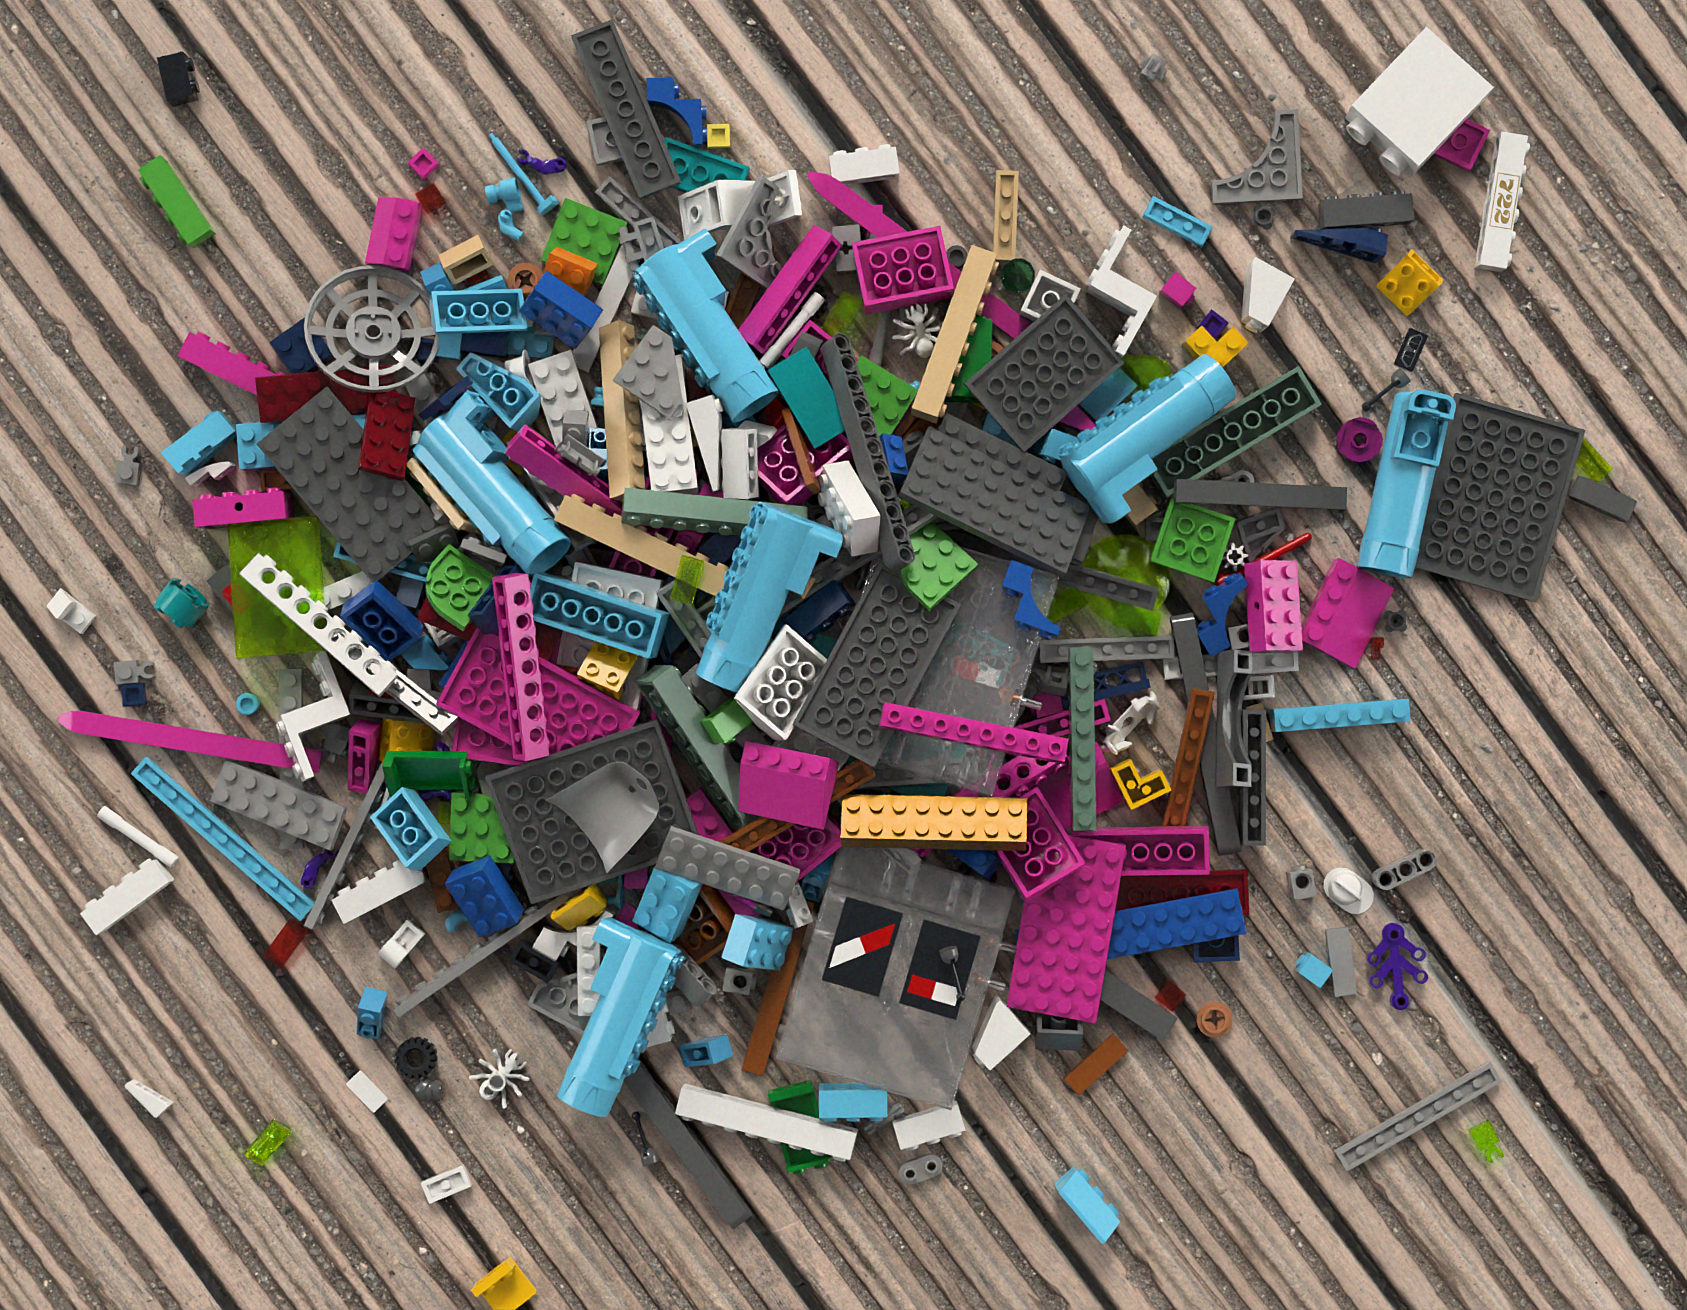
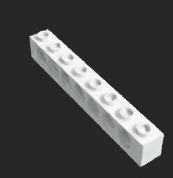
M258 553L240 572L241 577L376 695L381 697L398 678V675L395 673L397 668L388 660L385 663L378 658L380 653L371 645L368 648L361 643L363 639L355 631L352 630L349 633L344 628L345 623L336 615L332 618L326 612L328 608L322 602L317 600L315 603L310 599L311 593L302 585L299 587L291 582L294 578L285 570L282 572L278 571L274 567L276 562L268 555L262 557ZM268 573L275 575V580L270 584L263 582V577ZM285 588L293 591L292 596L288 599L280 597L281 591ZM306 603L310 605L309 612L306 614L298 613L297 609L300 604ZM320 618L327 620V626L324 629L315 628V622ZM335 634H343L345 636L343 643L336 645L332 642V637ZM355 648L362 651V656L357 660L349 657L350 651ZM377 664L379 666L378 673L375 675L368 674L366 672L368 665Z

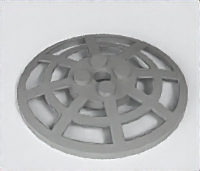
M359 266L334 275L315 292L305 313V341L311 357L324 374L332 380L357 391L372 393L388 392L412 383L431 366L439 348V334L435 333L433 327L421 328L418 317L410 306L420 296L430 310L431 296L429 292L411 276L399 270L383 266ZM368 276V289L353 292L343 299L333 289L347 280ZM377 276L397 280L412 290L404 299L391 292L378 290ZM327 295L335 306L328 315L326 328L312 326L315 310L323 297ZM368 297V307L361 308L356 312L348 305L357 299ZM377 297L388 299L396 303L397 306L391 312L378 307ZM340 311L349 318L346 329L333 328L334 321ZM404 311L410 317L414 329H400L397 318ZM377 329L380 334L377 337H370L367 331ZM312 335L326 337L328 348L336 359L327 367L322 363L315 351ZM434 336L431 353L424 365L420 367L411 360L418 351L421 337ZM333 338L347 339L351 349L341 356L335 347ZM414 338L412 347L406 356L396 349L400 339ZM359 355L369 359V370L356 367L349 362ZM390 355L399 362L392 367L378 370V359ZM345 367L356 374L369 376L370 386H361L347 382L334 373L340 368ZM403 367L414 373L411 377L399 383L379 386V376L392 374Z

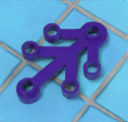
M1388 923L1382 929V941L1373 952L1367 954L1366 961L1372 966L1379 965L1381 955L1389 946L1390 956L1378 971L1369 977L1368 982L1370 986L1380 988L1383 985L1384 977L1392 969L1394 993L1391 994L1389 1001L1395 1009L1404 1010L1409 1005V997L1404 993L1402 968L1411 974L1414 981L1419 984L1427 982L1428 974L1416 968L1400 955L1399 945L1410 952L1412 959L1416 961H1423L1426 953L1422 948L1414 946L1404 937L1405 932L1401 925ZM1393 930L1397 931L1395 938L1390 937V933ZM1418 950L1422 953L1420 958L1415 957V952ZM1372 955L1377 956V961L1374 963L1370 961ZM1423 973L1424 978L1419 981L1417 975ZM1375 977L1379 978V984L1377 985L1372 983ZM1400 997L1404 999L1402 1005L1397 1004V1000Z

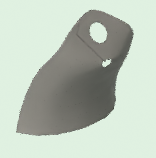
M613 762L605 765L545 800L567 813L587 835L597 849L606 873L615 866L646 832L659 811V802L650 782L641 773L624 762ZM636 778L641 779L646 784L647 789L641 788ZM630 785L636 790V792L632 793L629 791Z

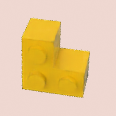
M1201 326L1181 345L1195 360L1201 355L1206 354L1216 360L1223 368L1248 344V341L1234 327L1216 341Z
M1131 759L1110 767L1122 798L1130 810L1171 791L1160 769L1140 778Z

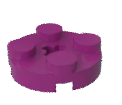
M1357 417L1345 422L1340 427L1336 437L1338 452L1345 459L1355 463H1362L1372 459L1379 453L1383 443L1382 434L1375 422L1364 417ZM1361 434L1365 443L1357 446L1354 437H1358Z

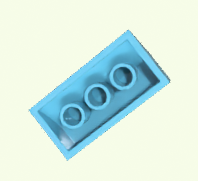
M522 289L431 291L430 314L432 326L436 334L527 331L528 329L525 315L519 312L524 303Z

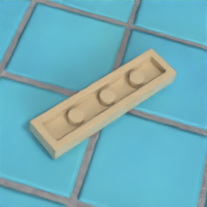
M996 170L993 252L997 253L996 261L1015 262L1019 171Z

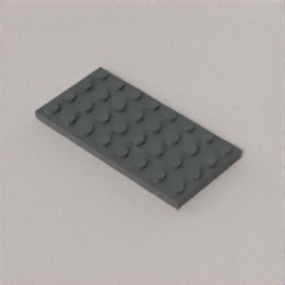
M326 387L256 445L373 583L376 580L380 581L413 554L408 540L441 525L433 518L435 516L434 513L405 478L400 481L358 470L364 429L332 391Z
M928 426L898 495L899 498L1061 578L1067 573L1091 507L1062 491H1054L1046 487L1042 482L1034 481L1022 472L1006 466L1002 462L931 426Z
M879 563L795 718L793 725L875 768L894 733L893 730L878 728L883 704L886 702L908 707L954 621L961 604L945 597L928 611L906 589L899 572H893L886 565Z

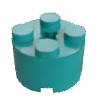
M174 577L156 598V603L153 606L160 613H166L171 617L170 621L179 628H182L184 625L193 627L210 604L204 603L207 600L206 597L195 587L188 583L186 586L180 584L181 579Z

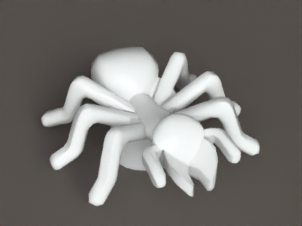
M917 303L916 310H914L912 305L910 306L911 316L908 310L905 309L907 318L915 323L914 326L905 324L898 319H893L894 323L903 328L910 329L908 335H893V339L908 340L911 338L913 340L909 347L904 348L900 352L901 356L913 349L921 358L931 356L934 345L930 340L936 342L937 338L932 336L930 332L940 331L943 322L939 323L937 327H926L935 321L936 313L938 312L937 307L932 311L931 318L924 323V318L928 314L926 304L923 305L924 313L922 307Z
M493 1049L492 1052L496 1058L499 1071L490 1062L479 1059V1063L487 1066L492 1073L470 1075L469 1079L488 1078L480 1087V1096L484 1100H491L501 1091L502 1108L505 1109L507 1107L506 1084L519 1097L522 1096L517 1086L507 1078H518L527 1082L530 1079L522 1074H510V1071L522 1069L527 1062L525 1061L521 1066H518L522 1062V1057L515 1060L518 1053H513L509 1058L508 1056L512 1052V1049H509L505 1054L506 1066L502 1067L500 1055L496 1049Z

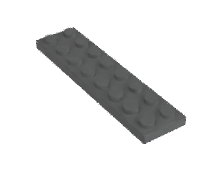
M613 19L571 35L639 200L681 184L679 175Z

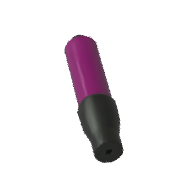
M732 894L734 900L768 917L771 916L773 910L763 903Z

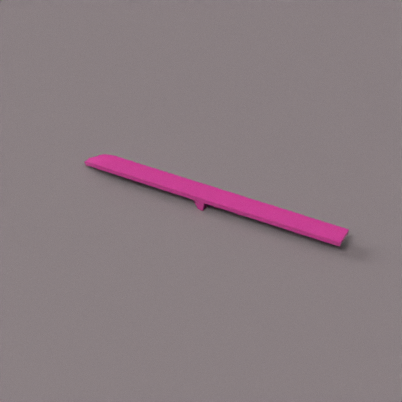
M808 173V178L815 190L825 200L878 238L907 232L836 178L824 173ZM949 263L955 291L961 271ZM990 292L988 296L983 295L981 302L985 304L981 315L987 317V319H992L994 325L1013 339L1032 324Z
M70 711L61 714L57 718L59 723L65 728L80 734L291 769L295 764L293 757L288 758L284 748L285 744L85 711ZM304 748L312 771L319 773L323 751Z

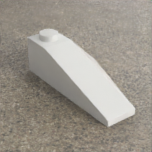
M710 395L688 402L686 406L712 490L716 491L721 489L720 437L722 435V416L720 412L723 411V406L719 398L716 399L715 395Z

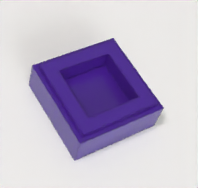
M1211 309L1197 328L1203 326L1216 340L1229 322Z

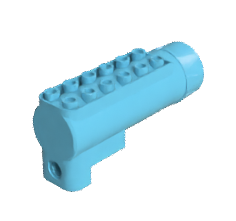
M703 229L681 243L668 246L648 258L640 267L635 269V275L633 276L635 282L633 285L638 294H643L647 301L645 303L651 313L655 312L659 320L657 321L664 332L667 331L672 337L674 349L676 351L680 350L683 354L682 360L688 369L692 368L695 372L694 378L701 388L704 387L707 392L712 390L716 399H720L724 410L732 422L737 423L751 417L770 404L778 396L779 391L766 373L765 367L757 359L723 308L726 290L708 264L715 259L714 250L717 244L710 233Z
M1201 355L1185 368L1179 369L1171 378L1168 376L1163 379L1160 377L1149 383L1150 388L1144 392L1140 390L1132 395V401L1127 404L1122 403L1113 409L1114 413L1111 416L1100 418L1095 422L1097 426L1089 430L1088 428L1077 435L1079 439L1073 443L1071 441L1067 442L1059 448L1061 452L1058 456L1061 459L1064 470L1067 472L1068 478L1087 499L1102 523H1113L1131 511L1122 495L1157 470L1152 461L1154 457L1198 425L1215 416L1219 410L1236 398L1235 388L1229 376L1220 364L1209 355Z
M1423 389L1413 393L1399 392L1394 395L1366 528L1361 540L1358 568L1382 575L1412 578L1420 551V540L1436 467L1440 463L1448 422L1453 420L1456 403L1451 396Z
M467 390L447 413L433 420L423 430L418 439V444L413 448L415 453L413 456L420 464L426 466L428 469L427 473L431 478L436 481L438 480L442 485V491L456 501L455 506L461 512L468 515L471 525L476 529H480L484 534V540L490 545L503 547L508 556L529 577H533L534 573L545 572L553 567L566 554L571 545V540L559 527L554 518L543 509L505 465L510 459L505 454L507 447L486 424L496 412L478 393Z
M758 502L757 505L754 504L750 510V521L742 530V540L739 548L737 547L733 552L731 568L725 572L723 588L718 591L715 597L716 605L714 610L707 617V628L712 633L704 646V651L696 670V674L701 678L734 692L740 690L764 655L789 591L803 595L819 553L837 558L843 541V535L833 528L763 502Z
M611 917L601 920L592 940L608 947L590 990L599 993L600 996L575 1054L566 1068L565 1077L557 1093V1096L568 1105L599 1117H607L616 1096L621 1091L624 1078L636 1072L640 1063L637 1060L640 1052L643 1053L649 1043L647 1036L650 1031L653 1032L657 1025L658 1019H655L657 1013L662 1011L667 999L664 997L667 990H671L676 981L674 974L677 969L682 967L685 957L682 956L683 951L677 949L674 945L652 934L634 929Z

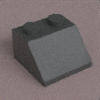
M1035 1012V1049L1080 1051L1083 1037L1082 1021Z

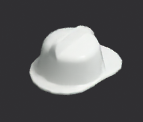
M523 350L522 356L505 362V370L529 381L536 389L528 366L530 358L527 350Z
M1336 868L1326 875L1323 887L1325 893L1342 909L1351 914H1360L1371 907L1374 897L1372 887L1356 873L1347 868Z

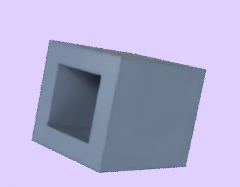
M402 576L396 598L409 611H413V608L420 609L426 591V583Z

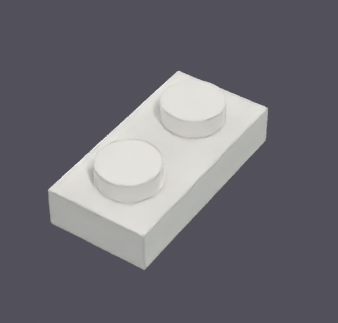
M463 1164L421 1182V1185L430 1204L472 1186V1183Z

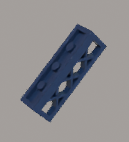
M1143 661L1099 671L1094 674V680L1099 682L1094 691V701L1151 688L1149 679L1146 677ZM1139 667L1142 680L1132 682L1125 677L1130 669ZM1126 670L1123 675L1118 673L1119 671ZM1111 673L1121 677L1118 684L1113 687L1104 683L1107 675ZM1104 675L1101 680H1099L1098 678H1096V677H1098V676ZM1123 680L1129 682L1121 685ZM1101 685H1104L1105 687H1107V688H1105V689L1099 690V688L1101 687ZM1060 695L1063 708L1069 707L1068 697L1064 698V696Z

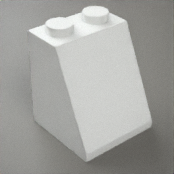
M1254 257L1245 268L1241 322L1246 324V329L1257 333V331L1261 333L1270 325L1295 278L1257 257Z
M998 995L993 998L972 1046L975 1061L982 1068L986 1066L989 1070L994 1068L1030 1035L1028 1028Z

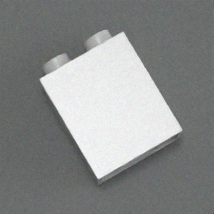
M1426 27L1351 105L1345 117L1350 122L1346 129L1358 143L1366 145L1371 141L1383 152L1379 159L1391 173L1400 175L1404 171L1408 176L1412 177L1480 106L1494 87Z

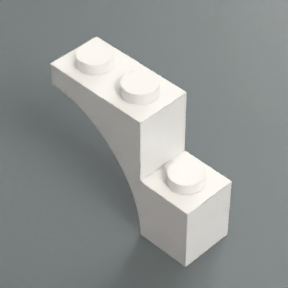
M607 908L603 915L590 926H598L603 918H613L615 912ZM546 925L533 947L557 960L559 956L564 957L570 947L567 944L568 941L577 946V930L563 931Z

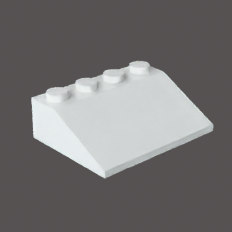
M784 624L734 699L752 721L773 740H786L794 729L793 722L827 659L787 624Z

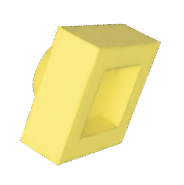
M707 124L708 149L730 148L729 124Z

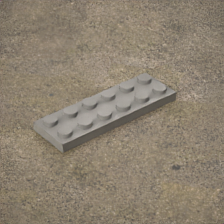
M225 759L210 800L220 806L328 850H333L348 809L346 806L230 759Z
M672 826L669 829L655 865L656 869L781 910L785 909L800 874L799 868Z

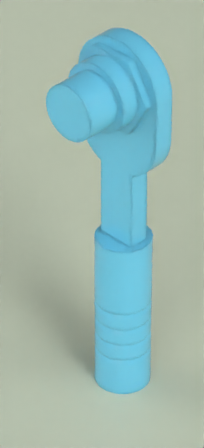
M624 874L619 876L617 895L608 897V904L614 905L618 909H622L625 903Z

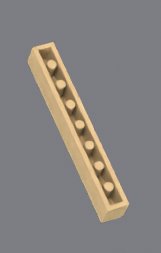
M971 245L914 400L911 415L936 424L939 417H944L947 405L944 404L946 396L951 397L955 386V384H952L953 377L959 376L962 364L959 363L961 355L966 356L970 345V343H967L968 336L974 335L977 323L974 322L976 315H981L985 304L981 300L983 295L988 296L992 285L988 281L991 274H996L999 262H996L997 253Z
M617 320L599 328L609 494L610 499L622 502L625 488L645 490L639 399L613 382V378L635 350L634 325Z
M572 494L571 497L565 495L554 518L556 522L679 580L683 567L684 575L682 577H687L685 572L688 567V570L690 569V572L695 577L692 578V581L689 582L687 580L686 582L715 597L718 591L722 590L725 583L723 580L725 572L730 567L719 562L715 566L708 562L710 558L698 552L696 556L687 553L689 548L679 543H676L675 546L668 544V538L658 533H655V536L647 534V528L641 525L632 527L621 523L620 515L614 513L613 517L605 514L606 509L593 503L592 507L584 504L585 499L575 494Z

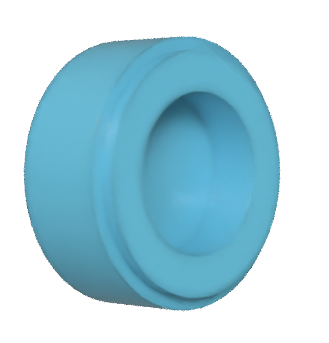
M244 693L237 698L236 708L243 715H253L260 708L259 698L255 694Z

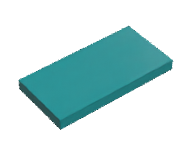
M665 137V145L681 180V184L672 188L687 193L716 180L746 181L750 167Z
M807 346L768 369L769 374L814 449L845 431L834 391Z

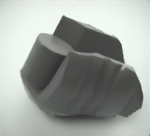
M424 1077L415 1087L418 1100L422 1102L440 1101L444 1082Z

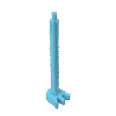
M492 133L489 134L492 144L539 206L536 209L541 216L545 215L559 205L555 196L552 197L550 195L544 200L498 137H495Z

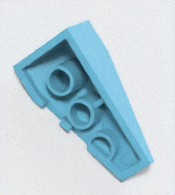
M471 352L456 368L464 378L468 375L473 382L471 386L509 428L519 432L524 425L529 427L538 417L542 395L529 381Z

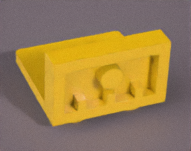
M1411 249L1377 283L1376 287L1406 316H1409L1440 286L1444 279Z
M595 641L580 667L577 677L621 701L624 696L622 686L637 661L638 655Z
M383 718L378 760L384 762L386 751H432L434 729L424 723Z
M511 1256L477 1281L471 1289L476 1297L482 1294L493 1310H515L537 1292Z

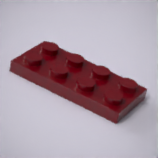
M393 391L369 392L358 470L400 481L404 479L416 397Z

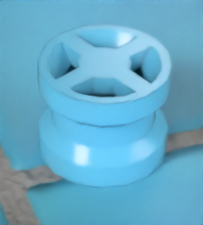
M594 387L593 392L595 395L590 405L604 408L603 387Z

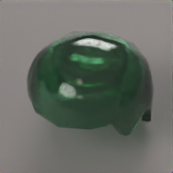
M1014 258L1004 265L1001 273V282L1008 291L1024 293L1034 283L1035 270L1027 260Z

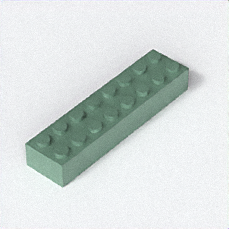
M1298 366L1200 424L1152 459L1157 470L1149 476L1164 499L1174 493V479L1196 480L1322 404Z
M654 665L634 681L729 827L741 829L761 817L738 811L740 764L730 755L729 752L731 750L728 745L724 743L714 744L700 722L706 717L707 713L693 698L695 695L692 689L682 681L681 672L673 666Z

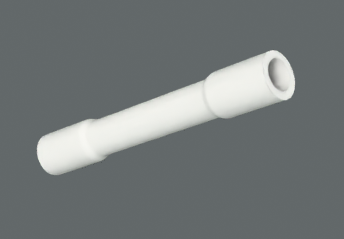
M816 292L812 294L775 344L759 360L765 369L768 370L774 365L783 350L803 325L823 304L825 300L821 295Z
M104 806L97 814L99 819L145 848L168 867L172 868L178 861L179 857L164 846L157 844L124 821L121 816L108 807Z

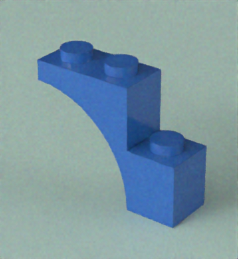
M674 77L646 78L647 102L649 106L663 107L677 114L690 129L694 147L703 149V142H707V128H703V119H707V107L702 106L701 99L675 100V98H679V84H675Z
M882 433L879 437L896 489L906 479L908 474L902 437Z
M1011 560L1002 584V590L1005 591L1007 596L1012 598L1022 597L1014 617V623L1017 624V628L1030 632L1031 629L1039 632L1038 636L1044 639L1052 640V637L1057 639L1061 627L1049 621L1039 611L1031 593L1033 567Z
M1241 573L1226 577L1224 583L1219 586L1213 585L1204 591L1205 594L1201 596L1214 619L1202 621L1198 625L1197 633L1211 657L1231 646L1226 635L1225 621L1231 602L1241 590L1248 586Z

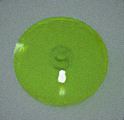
M1133 535L1111 536L1097 543L1089 551L1082 563V566L1159 588L1153 611L1081 591L1083 598L1093 612L1113 623L1133 624L1149 618L1160 608L1169 591L1170 573L1169 568L1149 561L1154 548L1153 544Z

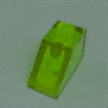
M843 291L821 329L831 337L839 332L845 334L861 310L863 302Z
M1125 354L1121 358L1125 362L1124 366L1145 390L1150 388L1149 383L1160 377L1163 379L1172 374L1168 362L1163 358L1160 360L1158 356Z

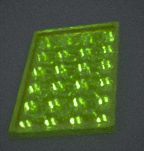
M306 516L286 520L277 519L228 524L236 659L326 651L240 575V572L258 553L262 557L268 555L276 562L274 567L278 571L282 572L285 570L294 578L291 581L297 587L302 585L311 593L310 599L315 603L319 600L325 605L319 518L317 516ZM268 573L263 577V582L266 584H270L275 580V575L272 573ZM285 588L281 591L280 597L288 599L292 596L293 591ZM306 603L300 604L297 612L300 614L308 613L310 605ZM323 618L315 622V628L324 629L326 627V620Z

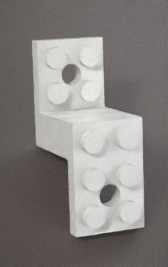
M787 170L767 178L779 187L773 203L771 216H768V228L801 216L802 211L796 170ZM716 180L678 196L684 240L703 229H706L709 233L717 230H730L755 181Z
M1123 226L1120 231L1115 230L1107 244L1111 247L1110 250L1105 249L1096 264L1100 268L1098 270L1094 269L1086 282V285L1089 286L1086 291L1087 293L1130 316L1121 329L1125 333L1123 336L1119 335L1112 345V348L1120 358L1125 355L1157 297L1155 294L1110 270L1131 232V229Z
M326 651L317 653L311 665L315 675H320L322 680L319 686L323 696H328V698L283 714L278 718L279 722L276 724L280 737L284 736L287 743H285L284 748L288 758L293 757L295 763L292 766L293 772L297 779L301 778L302 782L313 778L314 774L299 735L345 719L350 715Z

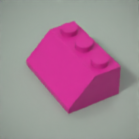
M378 197L365 264L410 272L423 209L419 202L397 197Z

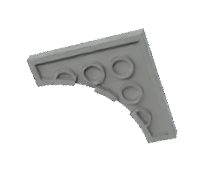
M1298 109L1275 110L1272 134L1264 152L1252 166L1242 173L1211 182L1212 205L1303 199Z
M759 175L716 256L767 290L782 269L772 254L771 249L773 247L770 231H768V216H771L773 203L779 187L764 176Z

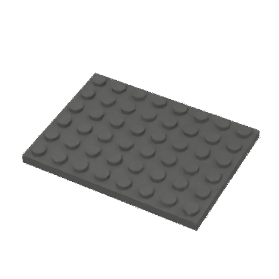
M1454 393L1453 399L1456 403L1454 418L1448 422L1440 463L1436 467L1415 568L1536 602L1585 430L1460 393Z
M658 719L485 777L531 904L656 864L671 826L699 835ZM613 762H624L641 773L650 782L659 802V811L646 832L615 866L606 873L603 861L587 835L567 813L545 800L605 765ZM636 778L638 785L643 789H647L646 784L641 779ZM630 785L629 791L632 793L636 792V790Z

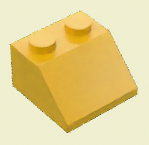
M595 883L584 887L581 892L553 910L550 917L563 928L571 931L573 928L577 929V926H584L588 922L587 919L594 915L596 918L606 910L605 907L608 899Z

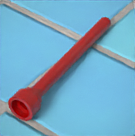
M1305 533L1254 561L1275 560L1309 542L1312 539V535ZM1241 567L1230 574L1220 573L1216 576L1214 583L1216 586L1224 583L1226 577L1232 574L1237 575L1241 573L1242 576H1245V569Z

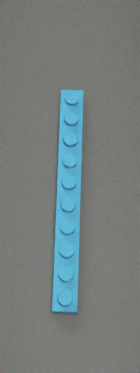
M147 756L133 770L131 774L299 921H302L307 916L315 901Z

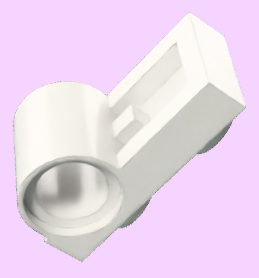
M408 919L381 948L378 955L395 969L425 933Z

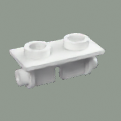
M796 882L786 904L790 907L786 912L791 922L790 925H793L794 929L813 922L799 882Z

